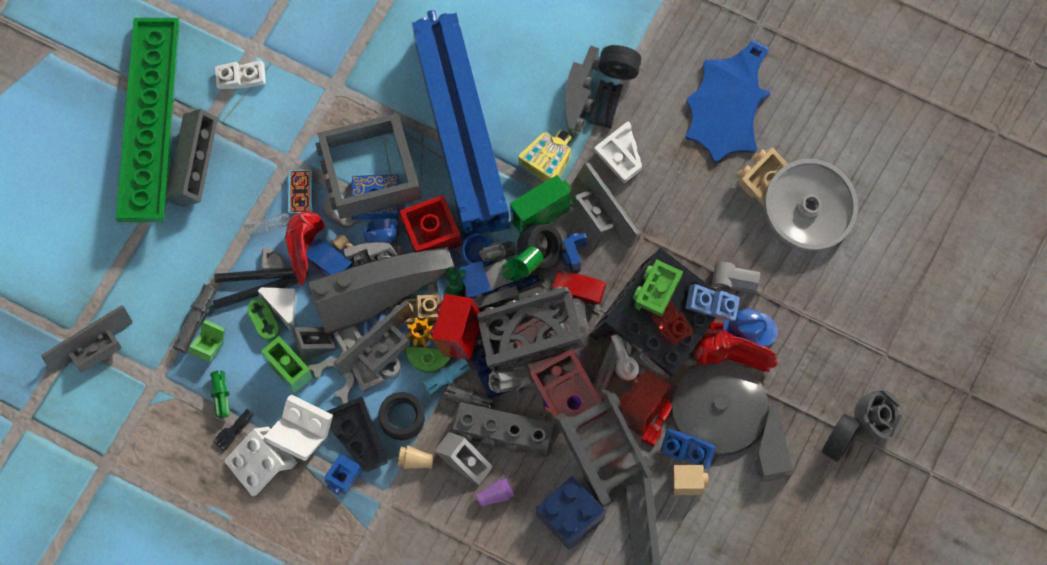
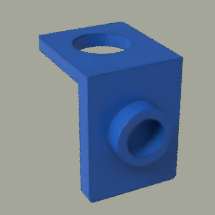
M482 261L459 268L466 271L463 282L467 291V298L492 291Z

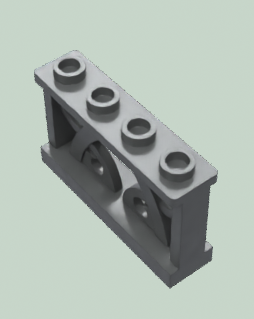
M555 287L550 292L532 294L527 299L520 301L512 300L505 303L504 306L497 308L489 307L476 314L486 353L487 366L492 372L515 368L565 353L570 349L575 350L585 347L573 297L568 287ZM559 303L565 304L564 314L558 319H554L559 313V307L552 311L550 309L551 306ZM527 316L534 317L547 324L539 331L536 342L532 344L524 337L514 335L520 323ZM569 318L572 332L566 333L560 324ZM503 321L502 326L496 327L499 332H504L502 336L493 335L490 332L489 328L492 323ZM545 333L551 334L552 338L544 340ZM491 340L501 342L498 354L494 355ZM511 341H520L522 346L514 349L516 342Z

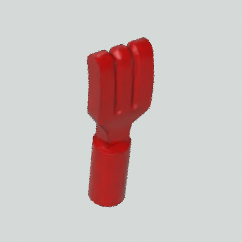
M666 401L657 417V421L648 427L641 441L655 447L662 435L661 426L666 422L672 411V403Z

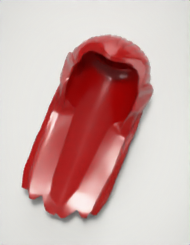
M307 211L293 215L289 219L284 236L285 243L287 244L286 251H288L287 254L291 259L292 269L300 286H303L306 271L308 270L306 250L309 249L308 244L313 242L316 234L325 227L322 218L318 214Z
M708 329L693 351L696 361L704 365L709 363L718 364L725 359H729L763 372H770V368H775L778 364L775 357L776 354L769 348L744 338L735 337L732 334H728L726 330Z

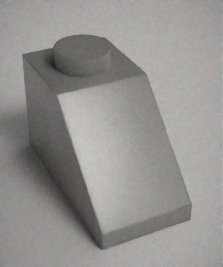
M450 432L435 449V452L450 467L478 486L493 468L464 437Z

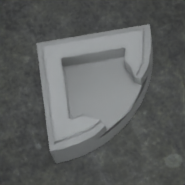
M262 248V270L285 268L284 261L277 253L271 249Z

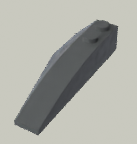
M448 247L424 250L353 267L309 282V286L325 333L328 335L374 319L381 311L397 305L399 300L417 293V289L426 284L430 285L445 276L446 269L454 266Z

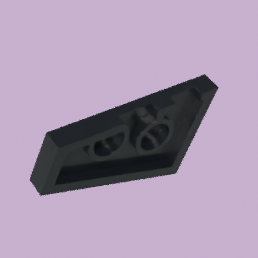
M363 396L326 411L333 415L330 425L331 431L365 472L388 464Z

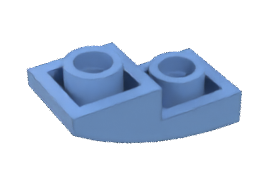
M693 284L689 288L686 309L735 321L740 297L721 290L713 291Z

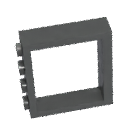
M399 113L318 133L319 142L315 143L318 156L323 155L324 160L320 161L323 175L328 174L329 179H325L328 193L333 192L334 197L330 198L332 210L337 209L340 219L422 199ZM393 132L407 183L342 199L329 148Z

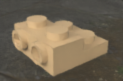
M773 147L767 150H759L753 156L755 162L751 166L745 165L737 173L740 176L736 180L737 184L751 198L755 197L763 207L768 184L775 174L788 164Z

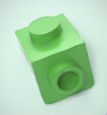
M204 320L200 334L189 347V353L211 362L223 346L225 328Z

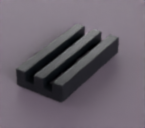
M600 80L589 124L612 129L623 88L622 84L614 85L613 82L605 83L604 80ZM603 89H607L600 118L597 120L595 118ZM612 91H616L609 120L606 122L604 118Z

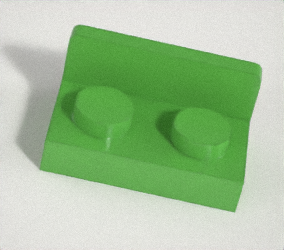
M656 260L654 266L649 265L644 275L646 281L643 287L638 286L633 297L636 300L635 308L640 310L642 307L662 316L683 275V271L659 260Z

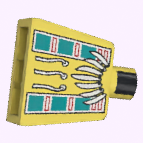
M560 130L555 138L548 133H542L518 156L519 166L543 182L555 175H558L561 179L571 159V149L566 146L571 140V136L564 130Z

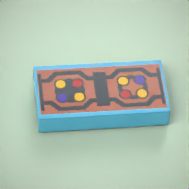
M289 170V216L306 211L312 212V170Z

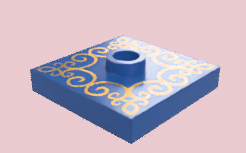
M398 174L352 176V196L399 185ZM399 205L352 216V220L399 218Z

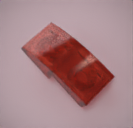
M671 299L662 316L647 310L654 322L673 345L694 333L682 311L678 312Z

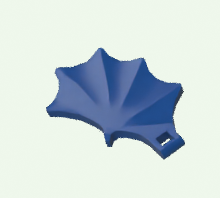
M751 40L746 48L732 58L705 60L703 62V82L698 90L687 98V104L691 109L693 119L691 127L686 133V139L701 143L710 152L715 164L733 152L746 151L755 153L757 151L753 126L755 112L759 103L771 94L770 90L760 89L758 71L770 48L754 40ZM752 50L760 53L759 57L751 54Z

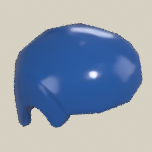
M390 218L367 223V230L363 227L365 241L368 243H393L399 235L398 220Z
M479 233L468 236L463 241L460 249L462 260L466 265L482 261L479 251L491 246L494 242L489 236ZM494 260L487 262L482 261L484 268L490 265Z

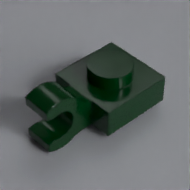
M454 266L448 267L445 275L450 285L446 287L444 294L465 297L466 288L463 280L466 276V271L464 269L459 270L457 276H455Z

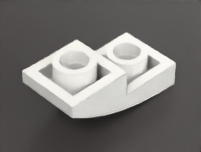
M261 60L243 65L233 62L215 66L218 89L248 88L266 84L264 63Z

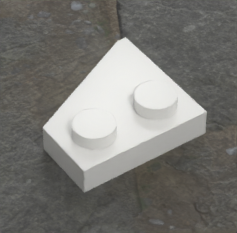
M629 121L594 147L595 153L623 183H626L642 170L640 156H638L636 142L633 138Z

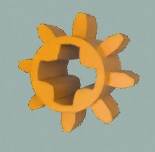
M415 318L413 325H407V329L411 333H408L406 337L408 340L413 339L414 347L423 345L426 348V344L429 341L434 342L430 334L432 326H428L427 318L424 321H419ZM422 330L424 335L420 336L417 331Z

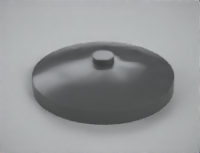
M722 361L718 364H702L689 371L679 382L672 402V416L677 431L715 445L714 456L733 455L753 445L761 436L766 426L769 412L768 398L760 381L744 367Z

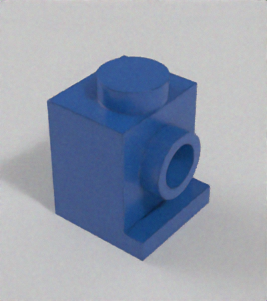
M340 453L324 476L328 484L327 488L337 495L340 492L346 495L358 476L362 474V469L359 464ZM344 475L347 477L344 482L338 480L340 476Z

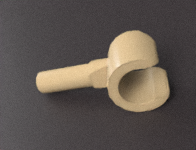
M344 235L337 236L332 243L339 252L345 247L353 246Z

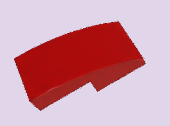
M558 271L553 288L568 287L572 297L576 298L579 303L600 305L607 284L604 281L589 276Z

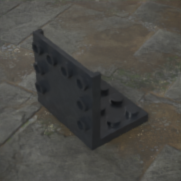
M660 247L640 265L589 335L597 340L601 336L606 337L609 333L615 332L672 377L716 318L686 309L690 285L697 284L713 291L716 290ZM656 260L683 271V275L662 316L642 307L640 310L636 309V300L633 299L638 286L643 287L646 281L644 275L648 266H654Z

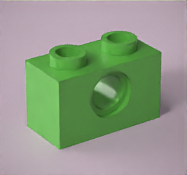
M280 336L261 350L264 361L294 394L313 379L310 369Z

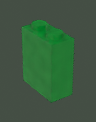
M555 175L510 203V217L517 231L521 233L526 226L531 224H549L570 211V201L572 200L570 192L572 190L565 179L561 180L558 175Z

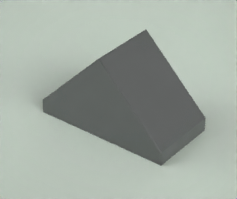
M294 327L291 329L302 361L337 349L332 333L326 335L324 327Z

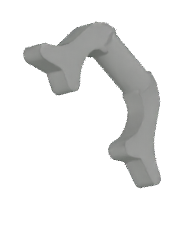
M327 191V198L323 206L324 214L345 228L352 227L360 220H363H352V217L340 219L338 212L332 210L330 198L334 197L333 192L328 193Z
M329 358L319 364H306V366L319 379L325 369L329 367L336 369L333 362L337 358ZM350 370L342 375L346 379V385L334 393L335 397L342 399L344 404L349 402L348 396L355 384V376Z

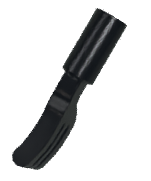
M246 409L230 428H224L217 435L213 443L222 451H225L235 440L237 431L254 414Z

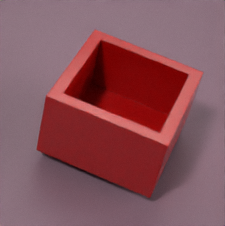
M444 294L443 301L438 305V318L436 324L432 326L431 337L446 357L472 360L480 332L476 315L480 311L472 298Z

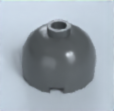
M873 391L862 396L854 410V419L860 422L858 429L862 434L871 439H887L897 434L901 427L902 415H899L897 407H900V404L896 397L888 391Z

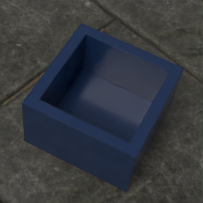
M571 476L536 507V516L570 550L605 519V509Z

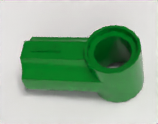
M528 247L521 254L506 261L502 265L501 274L505 280L513 282L521 277H527L544 262L543 255L537 248Z

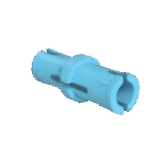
M459 359L447 368H440V372L422 382L426 386L427 392L431 395L446 384L451 385L454 383V379L471 370L470 366H467L468 362L465 359Z

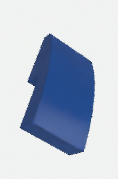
M318 239L306 251L307 260L319 271H324L328 276L352 267L351 261L321 239Z
M667 429L660 452L678 461L686 460L694 465H703L705 470L710 467L716 446L688 434Z

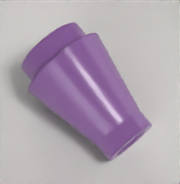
M505 478L503 480L498 479L476 495L481 507L510 501L509 498L514 496V492L508 479Z

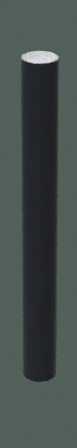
M292 268L214 274L215 283L296 277ZM309 268L306 271V276H309Z
M296 277L282 278L213 300V304L216 310L260 296L258 290L261 287L285 288L298 284Z

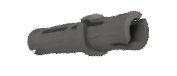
M203 284L196 301L192 302L190 314L173 345L175 350L185 354L188 352L204 316L208 315L210 311L208 308L217 292L212 286Z

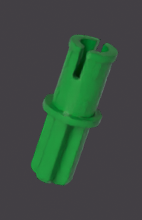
M218 370L210 373L213 391L211 397L214 399L215 415L219 419L229 417L230 415L228 403L230 391L227 390L226 373L223 370L220 371V375Z

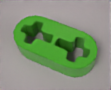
M262 299L251 301L247 310L259 337L265 342H272L280 335V329L266 301ZM258 306L262 309L264 316L261 319L258 313H255V308ZM268 323L273 334L268 335L267 332L264 333L265 327L263 324Z

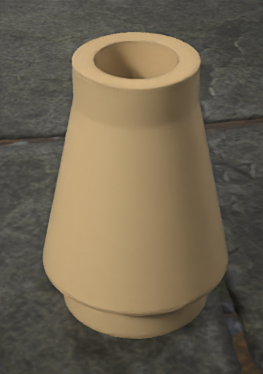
M408 445L400 447L397 466H402L403 469H431L434 455Z

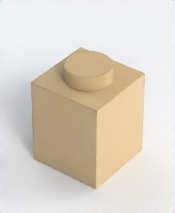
M674 465L673 494L703 495L704 487H708V473H704L703 465Z

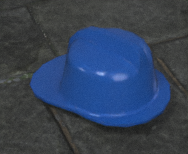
M754 309L740 310L737 312L735 321L725 319L723 323V330H726L728 334L747 339L761 346L771 345L778 336L777 326L771 317Z

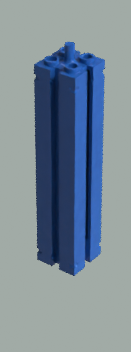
M429 10L427 12L428 18H421L412 23L414 44L464 239L475 233L482 234V232L486 231L493 233L510 229L509 211L457 13H443L437 18L436 11Z

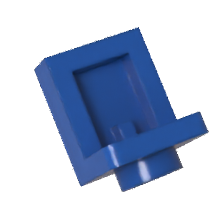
M579 233L571 234L563 240V262L566 267L570 266L572 273L581 271V260L577 249L587 245L585 233L580 235Z

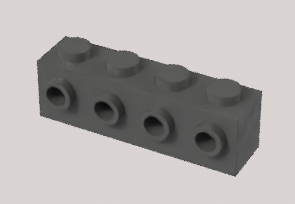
M202 109L183 114L166 199L183 207L201 202L218 117Z
M460 402L453 433L464 437L468 442H471V440L481 442L480 444L485 447L494 448L495 446H500L511 453L522 451L528 453L533 458H542V456L548 457L554 433V423Z

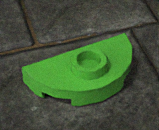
M409 346L406 348L407 359L416 370L424 373H436L440 368L449 364L452 357L444 356L440 349Z

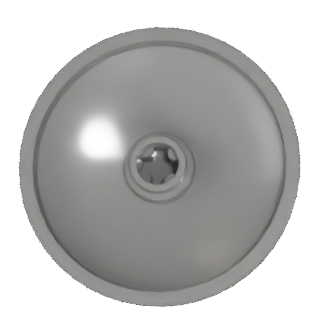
M801 159L785 165L771 179L764 197V210L769 226L784 243L802 251L816 252L832 248L849 234L857 218L858 200L851 181L836 166L818 159Z

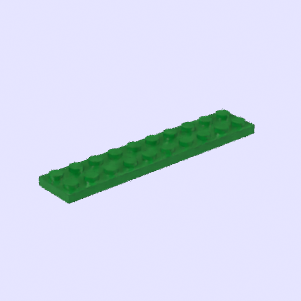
M134 18L116 211L117 222L164 223L180 32L179 18Z

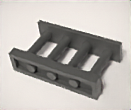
M605 389L600 391L604 401L575 417H568L566 414L560 413L554 417L595 500L602 506L611 501L608 496L610 489L641 473L646 478H653L650 472L652 465L646 456H642L618 408L621 405L615 393L611 394V392ZM608 409L610 410L615 422L585 439L583 437L579 438L575 431L579 425ZM620 430L626 443L596 460L593 458L590 460L586 452L589 450V447ZM631 452L636 462L635 465L606 481L600 480L597 472L600 471L601 467Z

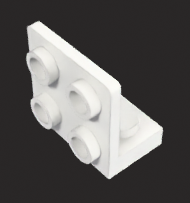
M290 395L286 399L282 418L264 436V441L296 458L306 461L327 438L333 415Z
M269 427L253 429L225 459L227 466L251 496H256L279 471L292 469L298 463L291 454L264 441V436L270 430Z

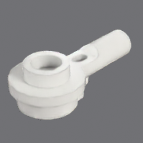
M615 334L611 338L618 358L615 362L616 373L623 380H633L639 372L638 363L634 358L628 357L622 338Z

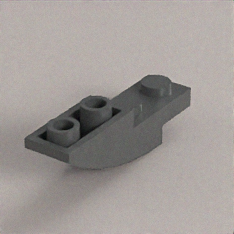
M590 46L583 64L573 62L567 81L565 117L568 134L573 139L576 132H581L585 122L583 116L585 112H590L593 104L591 90H589L593 81L591 75L594 70L597 71L599 69L598 64L600 60L599 48Z

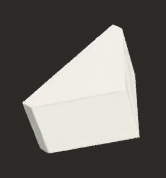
M261 287L258 290L260 298L266 301L273 313L292 331L291 329L295 327L297 305L295 289Z

